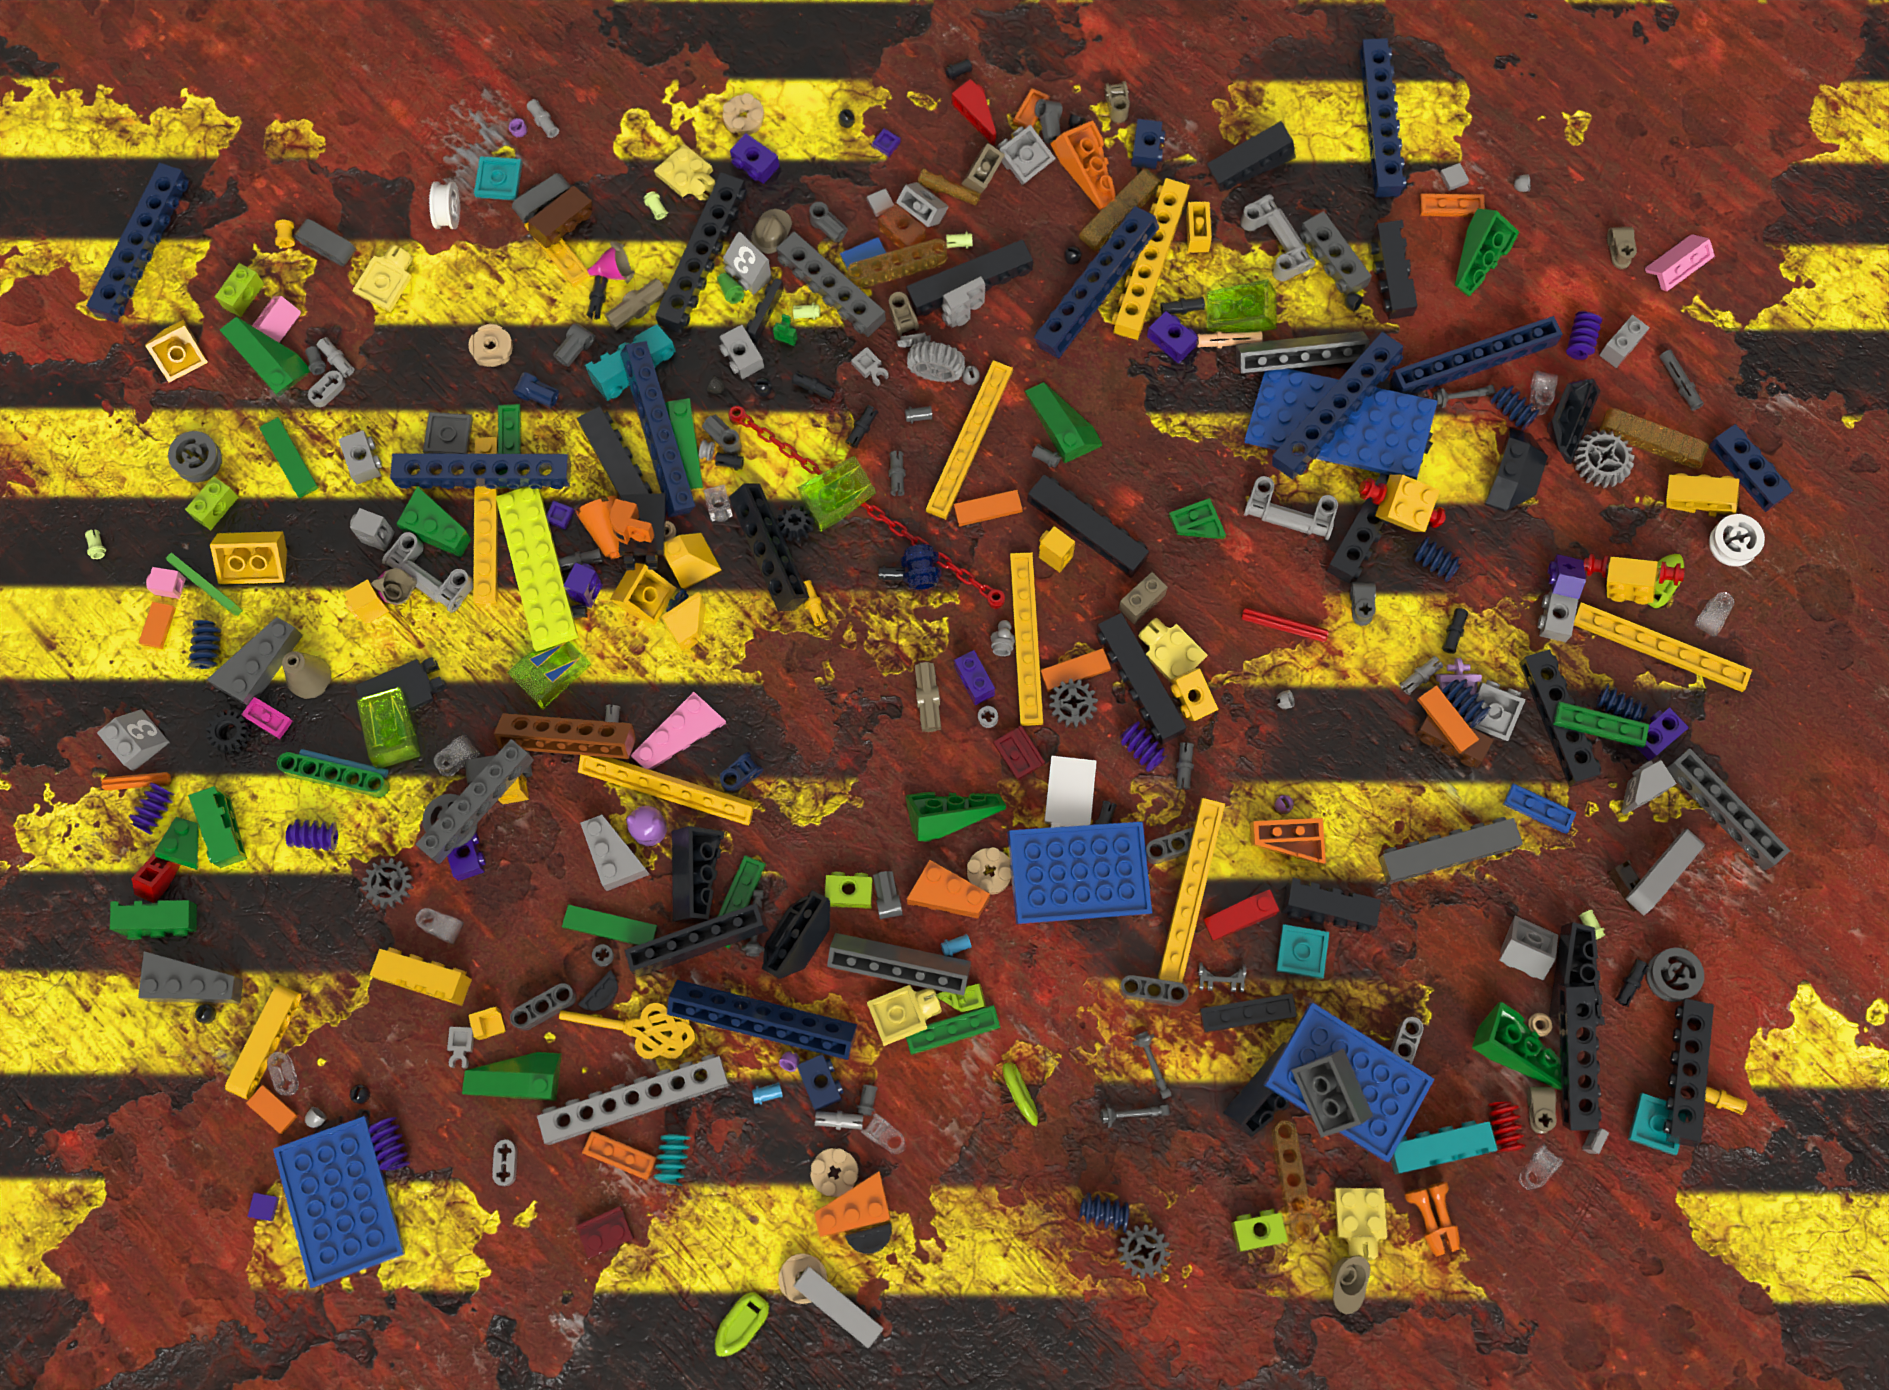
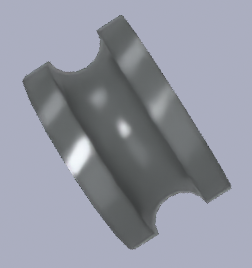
M601 944L593 949L592 958L598 966L606 967L613 961L614 954L609 946ZM602 950H607L606 954H609V957L599 961L600 958L597 957V953L600 954Z

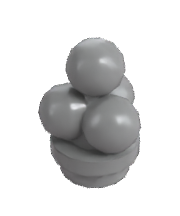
M1007 620L999 622L998 631L992 633L990 637L993 653L997 656L1010 655L1014 647L1015 636L1010 632L1011 624Z

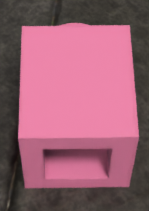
M152 567L151 574L147 577L146 585L147 589L154 595L180 599L186 578L179 571Z

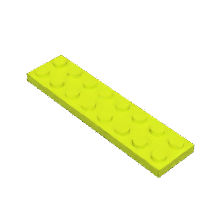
M523 487L496 496L534 649L537 652L579 638L568 594L564 588L565 582L540 489Z

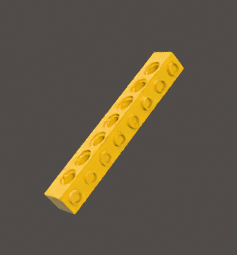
M1167 178L1163 186L1159 185L1156 197L1159 199L1157 204L1153 203L1150 214L1156 217L1160 228L1131 265V269L1134 270L1132 276H1127L1124 286L1127 288L1126 294H1121L1118 306H1121L1119 313L1115 312L1112 324L1115 325V334L1135 340L1139 339L1188 197L1190 185ZM1156 238V239H1159L1160 241H1159V242H1155V241H1153L1152 239ZM1150 256V257H1153L1154 259H1153V260H1149V259H1147L1146 257ZM1139 275H1146L1148 277L1142 278ZM1133 293H1140L1142 296H1134ZM1128 311H1133V312H1135L1136 314H1134V315H1129V314H1127L1126 312H1128Z

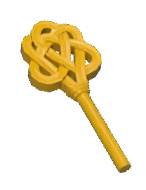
M659 1003L648 1004L642 1010L641 1019L625 1021L561 1010L559 1014V1019L622 1030L627 1035L636 1037L635 1049L638 1055L648 1060H654L660 1056L667 1059H678L683 1056L685 1050L693 1046L696 1040L695 1032L690 1026V1020L667 1015V1008ZM655 1011L660 1012V1014L650 1016ZM664 1021H667V1023H664V1024H659V1025H656V1026H653V1025H654V1024H657V1023H661V1022H664ZM645 1027L646 1030L641 1032L635 1028ZM664 1032H672L669 1038L662 1034ZM687 1034V1039L684 1041L683 1036ZM653 1036L663 1044L659 1045L650 1038ZM644 1044L650 1047L652 1051H646L643 1047Z

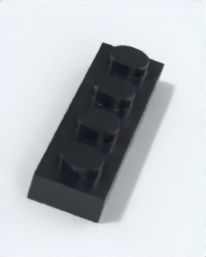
M1292 993L1201 1008L1199 1010L1204 1033L1297 1017Z

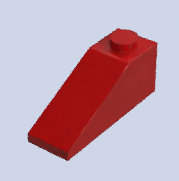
M970 79L952 93V105L993 146L996 144V130L984 90L979 84H975Z
M153 853L132 877L134 895L156 903L170 886L181 865L155 857V853Z
M1269 889L1224 909L1203 921L1212 941H1215L1271 918L1280 910Z

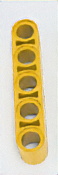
M280 984L274 988L226 1082V1091L246 1100L252 1097L301 1001V993Z

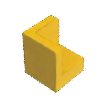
M497 1007L468 1015L474 1038L478 1040L506 1031L501 1010Z

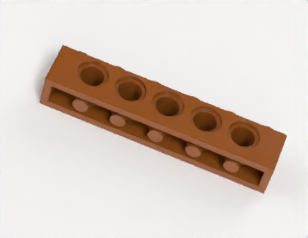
M502 713L494 732L500 749L512 739L525 751L629 759L636 741L634 729L630 723Z

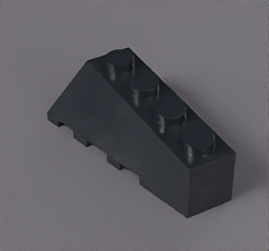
M692 826L672 831L673 922L692 924L709 919L714 892L711 888L713 880H716L717 876L715 867L717 859L721 855L722 849L719 846L720 841L724 839L725 831Z
M1285 1042L1278 1047L1223 1111V1114L1235 1127L1250 1137H1253L1274 1119L1276 1112L1279 1110L1284 1111L1290 1106L1288 1100L1264 1086L1265 1081L1287 1044Z

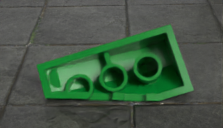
M1478 208L1468 226L1455 286L1466 296H1471L1485 280V274L1498 265L1497 261L1502 255L1506 256L1519 234V231L1497 210Z
M238 317L232 319L219 330L277 397L281 396L311 372L297 353Z
M1043 382L1025 391L1028 400L1064 464L1103 446L1093 426L1046 383Z
M690 398L668 401L665 405L690 490L703 488L694 413Z
M935 792L906 795L911 828L918 841H931L932 839L942 838L1006 809V804L999 794L971 793L968 797L957 796L956 793H949V797L935 796Z
M1498 1002L1478 1027L1472 1048L1496 1063L1561 1090L1560 1058L1551 1048H1546L1538 1039L1540 1036L1535 1030L1531 1031L1524 1024L1525 1019L1520 1013L1503 1002Z
M535 1052L465 1070L462 1094L556 1101L562 1054Z

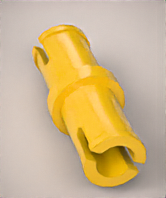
M805 581V588L807 587L806 590L810 598L805 601L804 606L809 610L814 625H822L821 622L826 623L828 621L821 607L822 601L820 597H817L812 581Z
M1706 1086L1705 1101L1714 1104L1719 1109L1723 1107L1740 1115L1744 1113L1747 1105L1746 1100L1726 1094L1725 1090L1720 1089L1718 1091Z

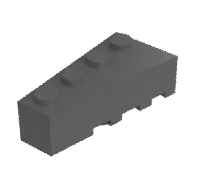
M276 617L215 671L207 681L217 689L248 706L253 697L260 698L281 668L284 656L292 652L303 635L295 627Z
M144 952L138 998L148 1002L241 1003L243 980L232 975Z

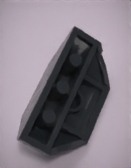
M1592 378L1566 385L1559 403L1555 406L1552 421L1547 426L1549 436L1567 464H1571L1600 393L1597 383Z
M1509 428L1485 505L1506 512L1536 496L1548 456L1530 433Z
M812 890L807 896L800 898L789 906L764 945V963L762 964L764 971L781 979L806 968L830 930V899Z

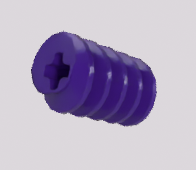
M1580 311L1575 314L1576 317L1573 321L1574 324L1566 353L1573 359L1584 360L1588 358V355L1595 353L1594 347L1597 345L1596 339L1599 337L1598 332L1601 329L1599 324L1602 323V318L1587 311Z
M1138 721L1126 729L1119 739L1123 737L1121 745L1129 744L1128 752L1135 751L1133 755L1135 759L1142 757L1139 762L1140 765L1148 763L1146 771L1150 772L1167 755H1162L1165 750L1164 747L1156 749L1158 741L1150 743L1152 734L1144 736L1146 728L1137 729L1140 724Z
M154 783L149 784L153 792H144L148 799L139 800L143 807H134L138 815H129V818L133 821L130 824L150 835L154 832L149 827L158 826L154 819H163V815L159 811H168L164 803H173L169 795H174Z
M296 819L294 825L289 824L287 827L286 844L288 847L295 845L297 848L304 846L306 849L313 847L315 850L322 848L324 851L330 849L335 851L338 843L337 825L333 822L330 828H328L327 822L324 821L321 827H319L318 821L315 820L311 827L309 820L306 819L303 826H301V820Z
M397 1117L381 1120L368 1129L370 1134H375L371 1137V1142L378 1143L374 1146V1151L381 1152L376 1156V1160L384 1161L379 1165L380 1170L391 1171L410 1164V1161H402V1158L408 1155V1153L399 1151L405 1146V1143H397L402 1134H394V1131L400 1126L391 1124Z

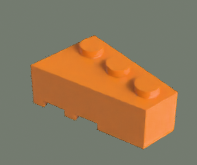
M1323 818L1250 822L1251 846L1319 865L1326 864Z
M929 860L909 894L907 904L979 918L990 899V893Z
M877 1172L814 1213L819 1237L823 1238L891 1221L880 1172Z

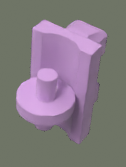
M1456 658L1454 665H1447V671H1454V674H1436V681L1440 682L1441 691L1456 679L1459 681L1467 679L1468 681L1464 687L1473 686L1470 694H1475L1477 682H1482V675L1463 674V671H1470V664H1463L1461 658Z

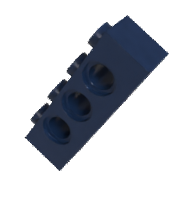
M1736 424L1717 436L1708 446L1732 475L1739 479V483L1765 513L1784 500L1793 491L1789 482L1781 477L1776 471L1775 466L1767 461L1761 454V450L1756 445H1753L1747 438L1746 433ZM1763 481H1766L1770 486L1765 485Z

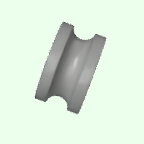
M707 440L701 442L699 459L705 457L708 461H711L715 449L714 442L707 443Z
M991 706L982 707L978 713V720L983 727H994L998 722V713ZM986 712H990V715H994V718H991L990 722H987L986 719H982V716H985Z

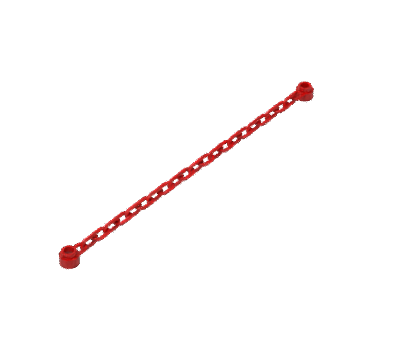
M734 406L729 410L728 415L732 424L743 425L746 428L751 427L757 431V435L765 442L775 444L779 447V451L782 454L799 461L803 469L811 474L816 473L823 478L822 480L826 485L829 484L827 482L829 477L833 480L838 479L832 474L822 472L819 466L811 459L801 457L790 444L777 440L775 434L767 428H760L756 425L752 417L747 415L741 406ZM737 411L740 412L738 416L733 415ZM764 431L771 435L769 440L761 435ZM785 446L793 450L790 453L791 455L784 451ZM807 461L815 466L812 470L805 466ZM842 485L838 488V490L844 493L845 498L850 496L851 493H856L855 490L846 489ZM861 495L853 502L854 505L864 507L867 510V514L875 520L888 524L889 529L896 535L909 539L912 546L922 553L927 552L933 556L934 561L945 569L950 568L962 582L967 585L972 584L978 588L979 593L987 599V603L991 608L998 609L1004 605L1005 595L1001 590L993 589L987 584H980L975 580L972 573L964 568L959 569L948 556L932 550L928 542L919 536L914 537L908 533L904 525L887 518L883 510L863 501ZM873 508L881 513L879 518L871 513ZM895 524H897L904 530H901V533H899L894 529L896 526ZM918 540L925 544L923 549L915 544L918 543ZM940 556H942L948 561L946 562V565H944L937 559H940ZM963 572L970 576L968 581L960 576ZM985 588L990 590L988 595L982 592L985 591ZM994 595L1000 596V599L993 600L992 597Z

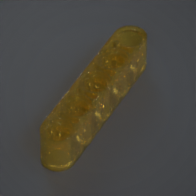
M1143 169L1081 231L1079 239L1095 252L1098 251L1109 240L1111 233L1121 225L1127 213L1131 212L1135 206L1141 208L1157 192L1159 185H1162L1163 181L1149 169Z
M933 239L854 262L848 266V279L861 289L943 265L948 258L947 244L942 239ZM938 250L942 251V253L936 254L934 252ZM916 256L922 257L919 260L914 259ZM896 262L902 263L901 265H894ZM875 268L882 269L880 271H874ZM861 274L860 277H854L853 275Z
M1615 408L1606 410L1600 427V431L1605 430L1607 435L1610 431H1613L1615 437L1621 435L1620 440L1622 442L1628 440V444L1691 468L1702 467L1709 445L1702 440Z
M1281 1121L1273 1127L1272 1139L1290 1236L1297 1241H1303L1313 1235L1314 1226L1298 1136L1292 1122ZM1280 1126H1285L1289 1129L1290 1135L1287 1139L1279 1135L1278 1129ZM1285 1150H1290L1293 1153L1294 1160L1292 1163H1287L1283 1159V1152ZM1289 1174H1294L1298 1178L1296 1187H1291L1287 1183ZM1294 1198L1302 1202L1300 1212L1294 1211L1291 1207V1202ZM1298 1223H1303L1307 1228L1304 1236H1299L1296 1233L1295 1227Z

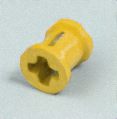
M289 220L276 221L277 238L275 239V244L283 248L294 246L295 240L292 238L294 223Z

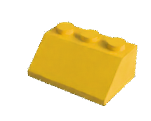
M283 531L217 533L210 543L218 584L285 582L287 548Z

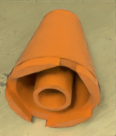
M608 496L609 501H602L601 498L581 506L579 508L580 511L576 510L578 518L604 556L611 559L621 557L619 555V540L614 535L610 521L611 508L615 499H618L617 496Z

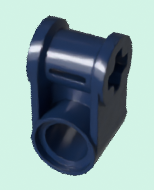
M749 752L744 753L721 773L720 783L722 789L729 794L738 792L746 784L756 779L763 772V768L757 766ZM729 777L737 779L733 785H727L725 780Z

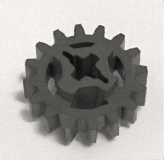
M1069 679L1068 685L1063 681L1060 682L1061 689L1054 687L1053 691L1056 695H1050L1049 697L1050 700L1054 701L1049 704V708L1054 709L1051 716L1059 717L1058 724L1065 721V727L1073 723L1074 728H1077L1078 722L1085 726L1086 718L1089 720L1093 719V715L1090 712L1097 711L1093 704H1096L1098 699L1092 698L1095 691H1088L1089 684L1087 683L1083 687L1080 679L1077 681V684H1074L1072 679ZM1077 690L1082 692L1085 696L1082 697L1080 694L1077 693ZM1067 691L1066 698L1059 700L1060 695ZM1071 699L1078 703L1076 708H1073L1072 704H1068ZM1088 707L1087 711L1079 717L1080 709ZM1061 710L1066 711L1070 717L1064 715Z
M393 858L389 860V863L385 859H381V865L372 863L374 869L372 871L367 869L366 872L369 874V877L362 879V881L367 883L366 886L362 887V890L369 892L365 897L368 900H372V904L375 906L380 904V907L386 909L388 904L390 907L395 908V902L397 901L400 904H404L402 898L404 896L410 898V894L407 891L408 889H414V886L409 884L410 881L414 880V877L407 875L411 870L408 867L403 868L404 863L401 861L396 864V860ZM394 869V870H397V871H396V872H395V871H392L391 873H389V872H386L385 870ZM385 878H387L388 880H390L389 883H390V887L392 888V890H391L390 888L386 887V886H387V883H386ZM385 894L391 895L389 898H382Z
M1147 1225L1143 1226L1142 1231H1140L1138 1226H1134L1135 1233L1132 1234V1232L1127 1230L1126 1235L1128 1238H1120L1124 1246L1117 1248V1251L1123 1252V1256L1118 1258V1260L1126 1262L1123 1267L1124 1270L1132 1269L1131 1276L1139 1272L1140 1279H1144L1145 1273H1148L1149 1277L1153 1278L1154 1270L1160 1274L1162 1273L1160 1265H1168L1164 1257L1170 1256V1253L1165 1251L1169 1243L1161 1241L1165 1235L1157 1236V1228L1155 1227L1150 1232ZM1144 1235L1150 1236L1157 1243L1151 1244L1147 1242ZM1135 1238L1136 1245L1133 1251L1128 1252V1246ZM1140 1245H1143L1144 1248H1154L1150 1253H1147L1146 1259H1144L1143 1255L1133 1256L1134 1253H1138L1141 1250ZM1156 1252H1160L1159 1259L1153 1266L1152 1258ZM1136 1259L1140 1261L1144 1269L1136 1267L1131 1260Z

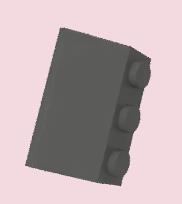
M1344 1048L1292 1069V1073L1321 1138L1361 1125L1373 1117Z

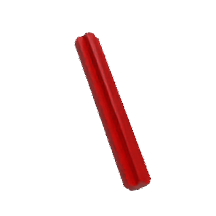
M1244 608L1242 613V620L1321 642H1326L1329 635V630L1251 608Z

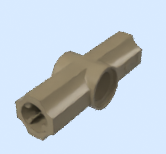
M655 278L640 290L628 292L623 297L622 302L607 312L605 317L615 330H618L633 318L638 319L646 315L650 306L664 297L666 289Z
M919 663L915 665L917 681L916 697L917 706L920 708L922 732H936L941 730L939 714L940 698L939 689L936 686L934 663Z

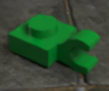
M782 314L781 324L776 322L773 328L774 338L795 346L798 338L796 329L790 325L792 318Z

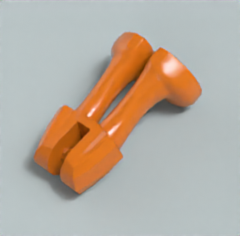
M1447 1181L1435 1183L1427 1187L1435 1203L1440 1226L1435 1221L1426 1188L1405 1193L1406 1201L1415 1203L1422 1213L1427 1231L1424 1234V1238L1434 1255L1437 1257L1445 1254L1440 1237L1442 1234L1450 1252L1459 1250L1457 1225H1452L1446 1207L1445 1197L1449 1190Z

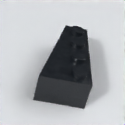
M1282 121L1207 163L1208 171L1220 192L1229 190L1237 184L1295 159L1294 142Z
M1403 220L1378 223L1372 240L1368 243L1369 254L1373 255L1374 259L1373 271L1374 274L1378 275L1379 279L1377 283L1378 291L1383 296L1382 308L1384 312H1387L1388 320L1413 316L1418 307L1413 279L1408 278L1411 273L1410 259L1405 260L1407 241L1406 238L1401 237V229L1404 228Z
M1292 877L1285 888L1282 913L1287 914V917L1292 919L1305 917L1310 918V922L1324 924V921L1333 923L1334 927L1347 928V926L1356 927V931L1370 933V930L1373 931L1378 925L1381 900L1356 893H1349L1346 896L1344 891L1337 888L1322 890L1320 884L1313 882L1302 885L1300 884V879Z
M1574 922L1561 926L1549 1017L1559 1019L1558 984L1586 982L1593 985L1597 991L1598 1000L1595 1003V1013L1598 1016V1026L1605 1025L1601 1010L1603 1000L1599 990L1600 971H1597L1596 959L1598 958L1595 927ZM1582 1003L1577 1005L1575 1009L1576 1014L1582 1011Z

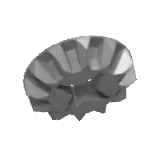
M926 333L901 336V340H897V345L901 348L909 347L918 342H930L931 337L930 335L926 336Z

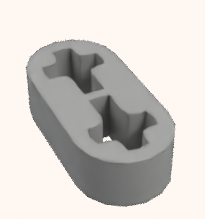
M338 371L326 373L309 390V400L316 407L326 406L344 389L345 379ZM331 380H337L338 383L335 385L334 383H331ZM316 394H319V395H322L323 397H322L321 399H319V398H316L315 395H316Z
M501 1140L494 1148L492 1175L495 1183L500 1186H509L516 1179L518 1151L517 1146L512 1141ZM505 1144L512 1150L511 1153H507L506 1161H504V1154L500 1153V1149H504ZM504 1165H506V1172L510 1173V1177H507L505 1182H503L502 1178H499V1173L504 1171Z

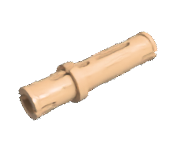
M1216 331V334H1197V348L1216 347L1220 349L1222 346H1236V344L1263 341L1262 331L1237 333ZM1232 338H1249L1248 340H1232ZM1210 339H1227L1226 341H1210Z

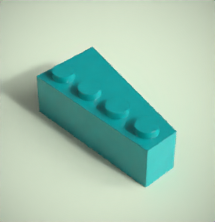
M658 324L635 336L632 342L647 341L654 368L663 360H668L675 352L673 342ZM624 342L619 345L617 351L611 355L608 352L600 356L601 361L596 364L589 362L585 365L593 385L607 401L618 397L622 390L629 386L620 353L625 345L630 343Z
M1475 1121L1462 1123V1128L1453 1130L1452 1126L1438 1129L1439 1133L1430 1135L1429 1131L1415 1134L1416 1139L1408 1141L1406 1136L1403 1137L1390 1159L1394 1174L1497 1151L1490 1122L1476 1124Z

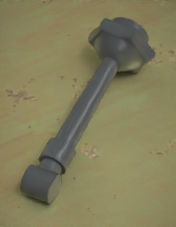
M1494 385L1448 394L1445 389L1437 388V392L1433 393V400H1437L1438 407L1443 408L1449 399L1481 397L1485 395L1491 397L1496 392Z
M754 890L753 899L755 900L753 904L757 903L762 909L761 899H763L764 890ZM757 935L751 937V941L741 948V950L746 951L747 956L752 957L759 956L765 950L757 942Z
M1148 1031L1135 1035L1136 1040L1132 1044L1144 1048L1156 1079L1155 1082L1157 1087L1160 1088L1161 1098L1165 1099L1172 1095L1169 1088L1166 1087V1081L1162 1077L1149 1047L1154 1034L1149 1035Z
M1106 1103L1105 1109H1101V1121L1106 1123L1108 1128L1112 1127L1116 1118L1170 1115L1169 1105L1115 1112Z

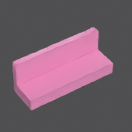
M1697 235L1688 236L1645 268L1646 273L1657 275L1661 290H1670L1715 257L1710 238Z
M273 296L252 326L280 343L301 312L282 296Z

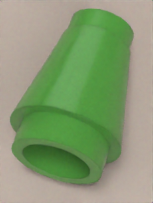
M722 273L718 276L717 281L726 301L732 304L740 302L744 298L743 287L727 273Z

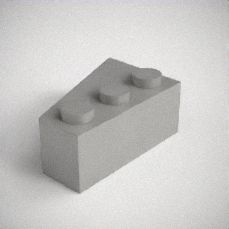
M603 815L580 823L601 884L606 891L650 875Z

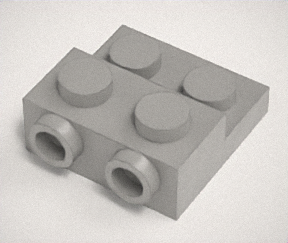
M1031 125L1026 129L1021 126L1013 133L1014 138L1008 141L1006 138L997 145L999 151L1005 154L1001 161L1007 170L1011 169L1022 185L1056 159Z
M982 277L943 295L942 309L944 314H942V318L947 326L950 325L953 328L957 325H964L970 319V310H976L985 303V282Z
M1487 680L1486 683L1480 682L1477 689L1479 696L1476 701L1484 699L1485 702L1482 708L1490 706L1491 709L1487 717L1473 728L1508 741L1526 699L1520 697L1522 693L1509 688L1507 692L1499 689L1500 684L1490 680Z

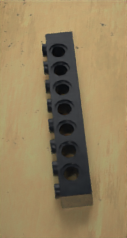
M720 172L656 312L655 317L658 325L682 333L684 326H688L691 319L690 313L698 305V295L701 290L705 289L708 273L713 271L717 254L720 255L723 249L722 242L725 237L729 236L732 220L737 218L741 201L744 202L747 196L744 180ZM702 251H706V252H707L706 254H703V255H700V254H699V253L702 252ZM694 269H699V271L695 273L691 272ZM685 287H691V289L687 291L683 290ZM677 305H683L679 309L674 308Z
M1431 432L1429 433V437L1427 440L1424 452L1425 454L1428 453L1433 444L1432 442H1430V439L1433 435V433ZM1381 473L1375 485L1380 483L1387 485L1390 475ZM1371 497L1364 502L1326 571L1349 584L1353 577L1358 579L1364 568L1360 566L1363 559L1368 561L1374 550L1370 548L1373 541L1378 543L1384 532L1380 530L1383 523L1386 525L1389 523L1375 516L1379 504L1372 503ZM1372 518L1377 524H1371L1367 519ZM1357 536H1363L1367 542L1359 541ZM1347 554L1355 555L1357 560H1350Z

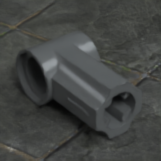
M1038 100L1035 105V115L1041 118L1044 142L1052 143L1061 135L1059 119L1062 115V105L1055 101Z
M815 202L810 206V224L815 228H819L834 243L842 240L848 232V228L828 211L827 205L823 202ZM820 213L823 214V216L817 217L815 216V214Z
M574 323L569 328L566 339L553 353L554 357L561 364L569 367L582 350H587L591 347L595 340V335L580 324Z
M716 414L710 415L702 425V429L722 447L725 454H739L742 446L738 433L730 429ZM729 441H735L733 444H726Z
M884 871L873 875L880 919L903 915L900 898L896 892L893 871Z

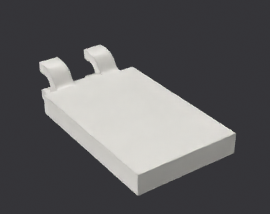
M1051 756L1045 824H1051V828L1090 825L1096 772L1095 760Z

